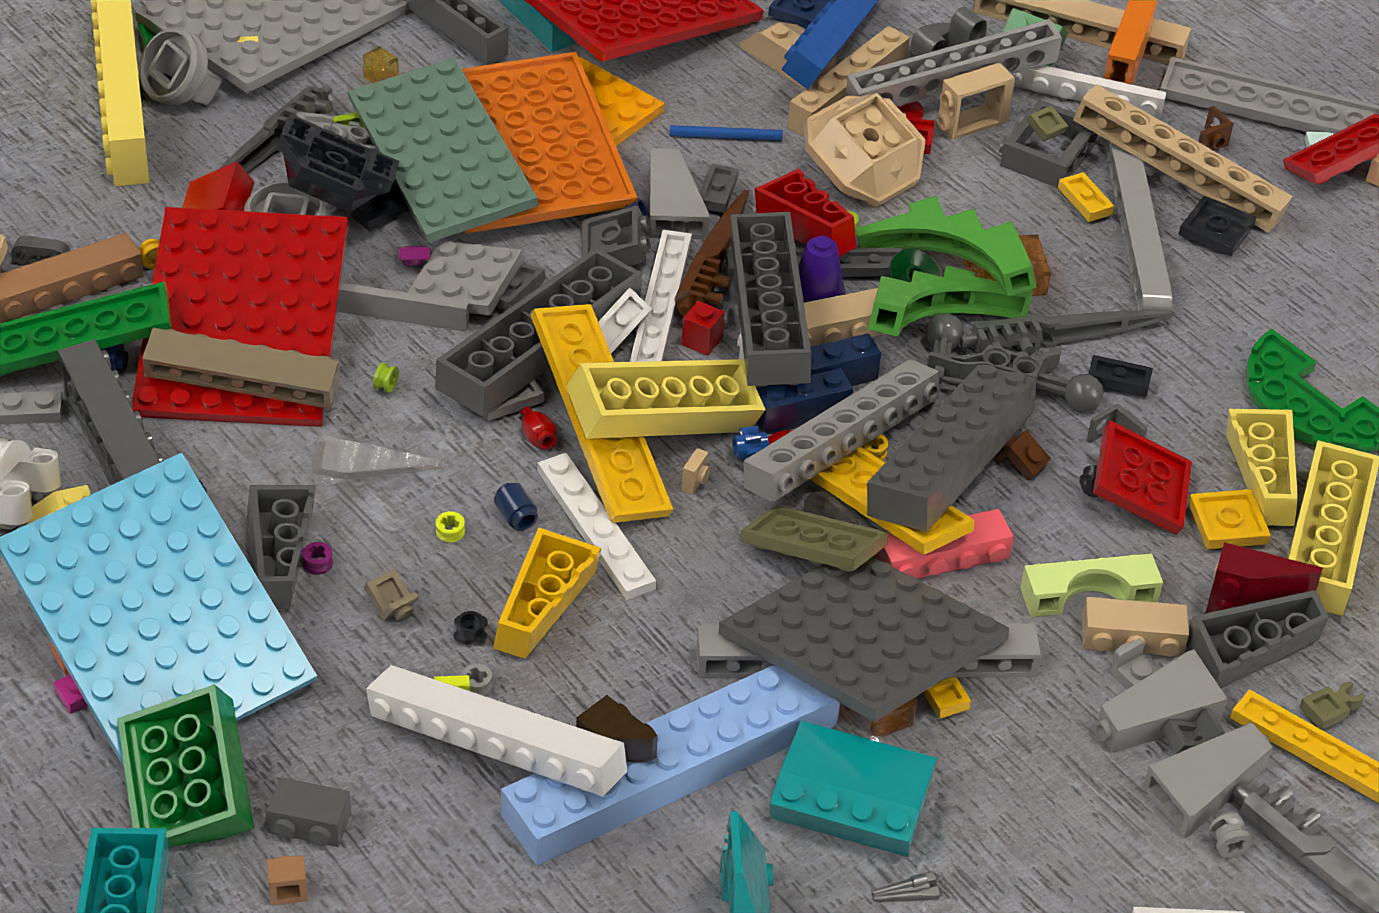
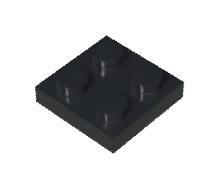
M1203 196L1181 224L1178 235L1214 249L1219 253L1232 256L1254 227L1256 216Z

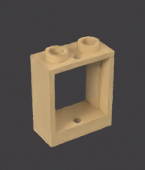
M997 63L943 80L937 125L951 140H955L1007 123L1015 77L1001 63ZM986 91L985 103L983 105L960 112L962 98Z

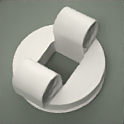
M0 438V528L14 529L18 525L32 520L31 499L33 491L51 492L61 486L58 454L54 450L34 448L31 451L24 441H8L7 439Z

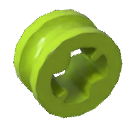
M381 362L374 374V389L380 390L384 388L385 392L391 393L398 381L399 368L393 365L389 368L387 363Z

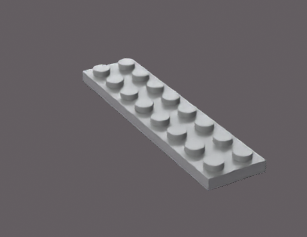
M1175 57L1170 59L1160 91L1167 92L1165 98L1171 101L1184 102L1200 108L1214 106L1225 114L1247 117L1251 120L1268 122L1280 127H1289L1305 133L1329 132L1335 134L1375 113L1379 114V105Z

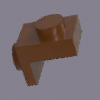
M1027 430L1017 437L1013 435L994 457L997 463L1008 457L1027 480L1035 476L1051 459Z

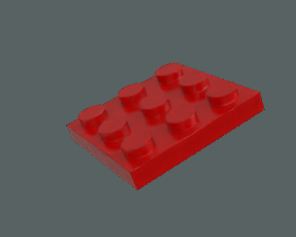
M1110 420L1103 428L1093 493L1177 535L1184 528L1192 461Z

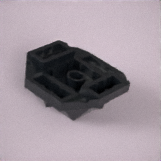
M293 114L289 115L277 143L283 152L289 187L348 212L354 211L378 194L389 192L399 165V160L360 145Z

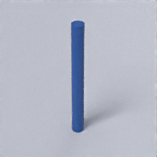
M670 125V136L782 141L783 130Z

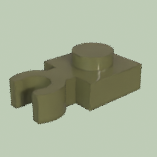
M1345 682L1336 693L1328 686L1302 698L1300 708L1319 729L1324 730L1347 719L1350 710H1357L1362 706L1365 696L1363 694L1356 697L1348 695L1351 693L1353 683Z

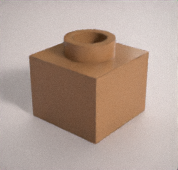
M304 855L267 859L271 905L308 901Z

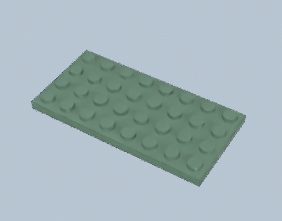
M455 58L443 60L348 91L349 100L376 150L399 160L394 183L427 243L538 206V197Z

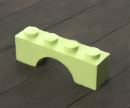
M1151 553L1025 565L1020 588L1030 617L1062 614L1064 605L1069 598L1086 591L1102 592L1120 600L1158 602L1163 581Z

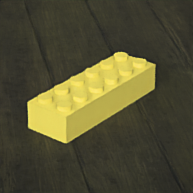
M744 359L581 363L566 385L586 439L740 432L739 428L754 426L765 411L755 385L747 386Z
M1318 440L1309 468L1288 559L1323 567L1316 592L1326 612L1343 616L1353 586L1378 472L1379 456Z

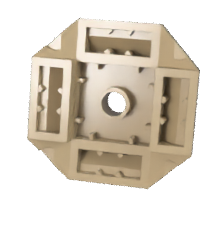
M878 93L861 97L846 96L808 117L804 123L805 151L835 186L846 195L864 200L866 204L877 208L915 186L920 179L926 139L906 118V114L902 113L889 98H882Z

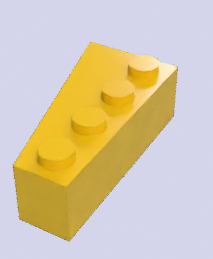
M538 527L499 619L493 649L526 659L596 574L602 548Z

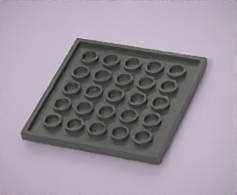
M872 556L854 571H841L838 567L822 564L720 621L719 634L876 722L1006 641L1009 635V627L997 622L992 617L972 609L967 604L951 598L940 590L928 586L915 577L907 575L894 567L891 568L890 564Z

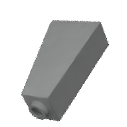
M651 148L649 173V221L651 232L649 233V238H661L662 230L691 233V239L705 240L708 236L709 212L680 149Z
M1190 650L1103 704L1098 721L1096 722V731L1099 738L1106 742L1112 753L1165 738L1166 736L1161 728L1168 719L1194 722L1204 709H1210L1218 722L1221 721L1227 697L1196 651Z
M1249 723L1149 765L1143 788L1181 836L1185 838L1190 836L1235 796L1233 794L1234 789L1240 783L1247 786L1266 769L1272 746L1268 738L1260 733L1253 723Z

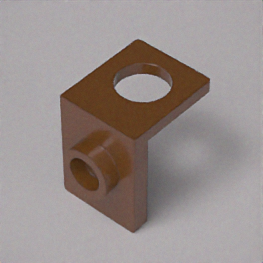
M1211 106L1209 107L1205 124L1206 130L1200 132L1198 142L1215 151L1229 145L1233 123L1216 107ZM1214 117L1220 121V125L1214 126Z

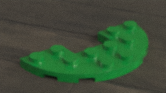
M1272 328L1257 340L1247 362L1245 379L1248 392L1258 409L1292 410L1294 438L1316 446L1319 440L1361 452L1379 450V408L1362 396L1346 407L1341 408L1302 379L1314 371L1316 366L1314 359Z

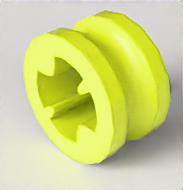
M448 511L437 517L435 522L436 535L441 541L453 543L463 538L465 535V520L462 515L457 512ZM448 525H454L452 530H447L445 527L448 528Z

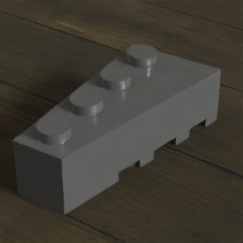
M1316 590L1193 616L1191 620L1187 646L1189 650L1196 651L1219 687L1223 688L1319 640L1329 615Z

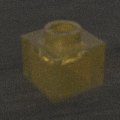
M380 46L363 55L364 78L371 83H376L398 76V58Z

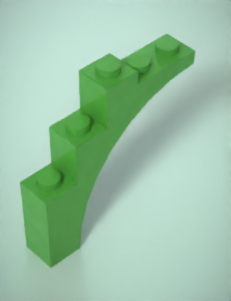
M937 196L908 204L910 212L855 229L859 248H903V250L913 248L952 254L971 261L996 279L1007 297L1037 288L1032 263L1012 221L983 230L974 208L945 217Z
M948 265L945 267L943 277L914 270L911 283L881 276L868 330L899 336L902 328L910 322L943 313L985 314L1007 318L1027 316L1033 290L1007 297L998 281L977 277L973 271Z

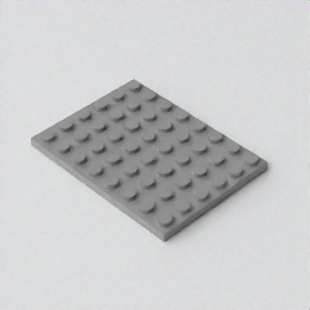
M158 0L135 11L137 22H140L156 34L165 29L176 27L197 35L204 43L207 51V67L241 90L249 93L409 12L410 9L408 8V3L404 0ZM243 36H258V42L252 40L238 42V40Z

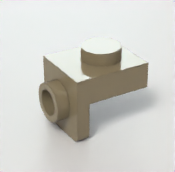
M395 569L367 582L364 586L365 591L383 621L394 616L396 620H399L414 611L413 605L419 598L416 591L409 593Z

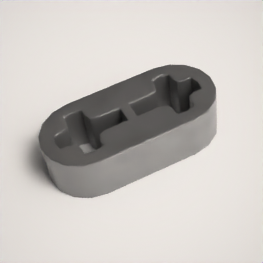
M21 236L16 239L11 250V256L15 262L25 266L71 250L66 243L57 239Z

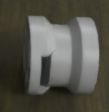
M1228 813L1217 817L1208 828L1212 839L1217 841L1216 847L1220 856L1225 858L1239 856L1252 846V838L1249 832L1243 830L1244 822L1237 813Z

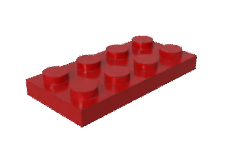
M1375 113L1284 158L1285 169L1317 185L1329 181L1331 177L1341 172L1350 171L1355 165L1363 161L1374 159L1379 154V114Z

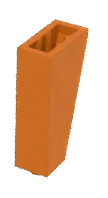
M1129 0L1108 53L1104 79L1134 85L1154 23L1157 0Z

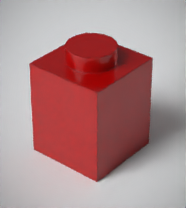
M697 301L683 318L682 345L709 356L723 339L725 311Z

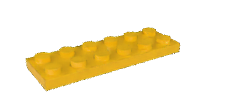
M859 447L810 479L923 555L974 531V519L952 505L927 532L867 516V482L885 462L862 447Z

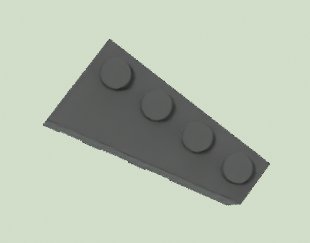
M250 485L247 519L252 569L276 609H290L302 560V552L313 514L316 485Z

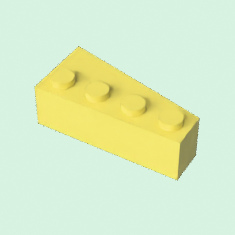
M1228 409L1226 436L1247 489H1252L1266 525L1295 526L1298 497L1292 410Z

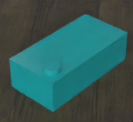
M91 828L77 913H161L169 864L166 828Z

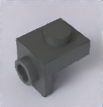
M1204 709L1194 722L1168 719L1161 728L1169 741L1170 747L1176 754L1225 734V731L1210 709Z

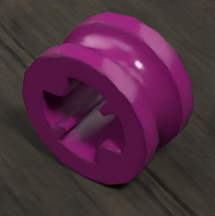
M313 542L306 545L302 552L304 569L313 575H321L330 571L333 566L331 547L323 542Z

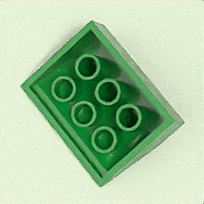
M213 684L117 718L133 828H166L168 847L221 840L254 828L233 699L217 685Z

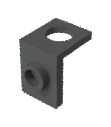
M1117 403L1091 419L1087 441L1091 443L1102 437L1103 428L1110 420L1143 437H1146L1148 428L1137 417ZM1106 419L1103 427L1097 430L1098 425Z

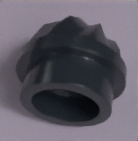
M1097 465L1085 467L1083 474L1079 477V483L1083 492L1091 497H1100L1093 493Z

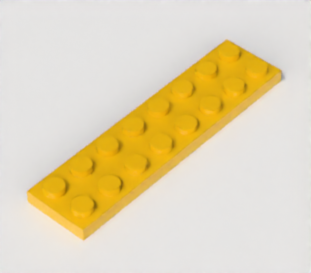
M592 305L534 309L531 315L533 324L610 522L618 523L670 516L673 507L645 437L586 439L567 391L566 385L581 363L614 362Z

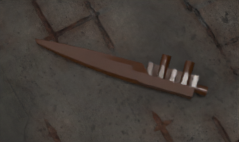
M744 190L733 201L714 225L696 253L674 298L676 308L679 309L678 311L681 315L685 316L697 301L718 306L722 305L723 294L714 293L715 286L729 289L731 284V277L720 275L721 266L726 258V249L731 247L730 214H743L750 190Z

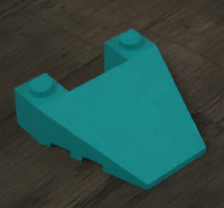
M730 811L727 823V832L729 834L724 836V843L728 844L722 845L719 870L721 901H729L730 913H771L768 886H773L774 882L773 864L766 863L764 846L738 811Z

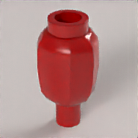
M529 406L522 408L520 412L523 417L522 429L529 442L536 448L543 450L554 447L557 442V430L554 422L546 414L533 411Z

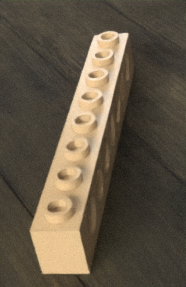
M1097 84L1082 98L1073 120L1198 193L1256 216L1255 225L1268 233L1282 219L1293 198L1287 192Z

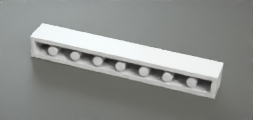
M393 665L387 668L366 688L370 713L373 717L603 797L627 772L625 748L622 742Z

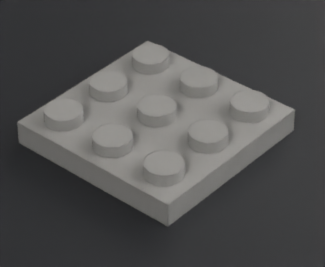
M440 241L407 293L469 302V313L491 315L499 302L500 296L504 294L509 282L524 260L522 250L506 247L500 248L479 244Z

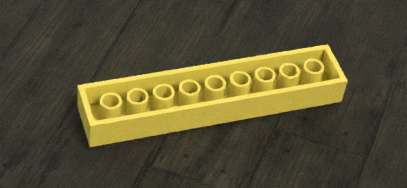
M91 0L99 102L102 116V137L104 152L107 157L105 158L107 175H113L114 186L147 184L150 181L131 0Z

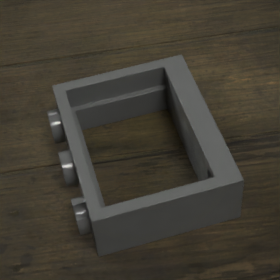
M1039 99L1032 109H1027L1021 123L1017 122L1009 138L1005 137L999 149V153L1002 154L1000 166L1058 188L1059 179L1072 176L1094 148L1098 134L1075 122L1073 119L1076 113ZM1051 105L1068 125L1065 133L1060 135L1074 139L1059 159L1024 146V143L1034 132L1027 123L1030 114Z

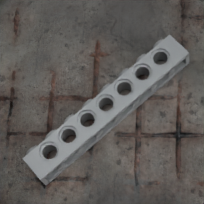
M1050 19L847 75L846 96L861 97L878 93L882 98H889L896 106H901L940 95L942 93L943 80L993 64L1001 63L1011 74L1057 62L1062 37Z
M909 359L744 460V488L772 502L776 501L938 399L940 392L939 371Z

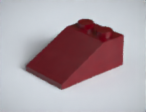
M1224 542L1205 614L1317 590L1323 567Z

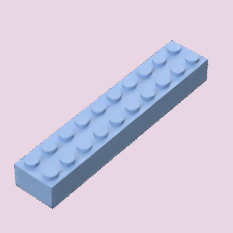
M772 665L647 722L646 724L650 725L658 735L657 758L652 762L626 761L627 772L604 797L535 773L501 789V816L533 862L538 866L789 748L801 720L827 728L836 726L840 702L777 666Z

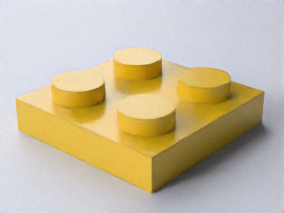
M1252 489L1190 494L1188 504L1206 550L1222 548L1224 542L1237 546L1269 544L1271 534Z

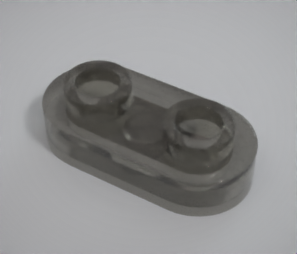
M813 492L804 500V512L859 525L858 518L828 493Z

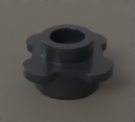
M466 611L454 619V624L457 626V631L453 634L455 641L460 643L465 641L482 643L486 641L487 633L485 632V627L488 625L486 617L475 611Z

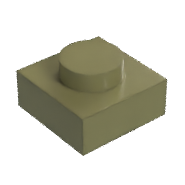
M1052 105L1030 114L1027 123L1043 142L1065 133L1068 127L1067 123Z

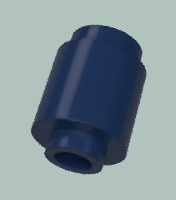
M506 483L499 487L494 497V503L507 523L518 531H524L532 527L538 519L537 507L520 483Z

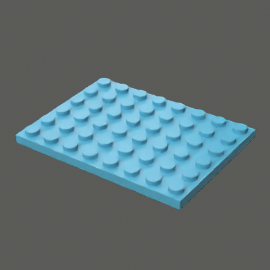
M182 453L0 537V554L123 767L117 718L215 684L233 699L236 721H239L315 682L317 679L315 671Z

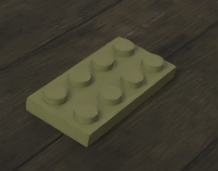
M775 505L740 530L742 543L753 545L757 549H769L780 552L788 557L796 556L807 559L814 564L838 567L841 571L856 570L888 545V532L780 505Z

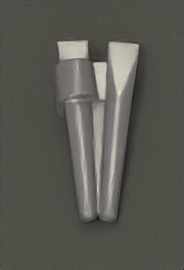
M931 871L872 890L871 893L874 896V902L937 900L940 899L944 891L939 886L930 887V885L936 884L939 878L936 872Z

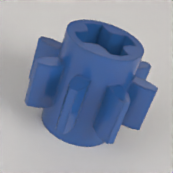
M758 426L739 428L740 435H735L732 439L734 456L736 459H743V461L769 446L766 432H758Z

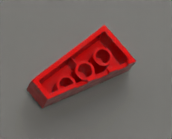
M799 168L754 189L756 213L790 212L794 239L807 245L808 241L814 237L826 236L837 244L839 257L856 248L854 216L837 201L831 202L827 192L816 189L815 182L811 178L805 179L803 171Z

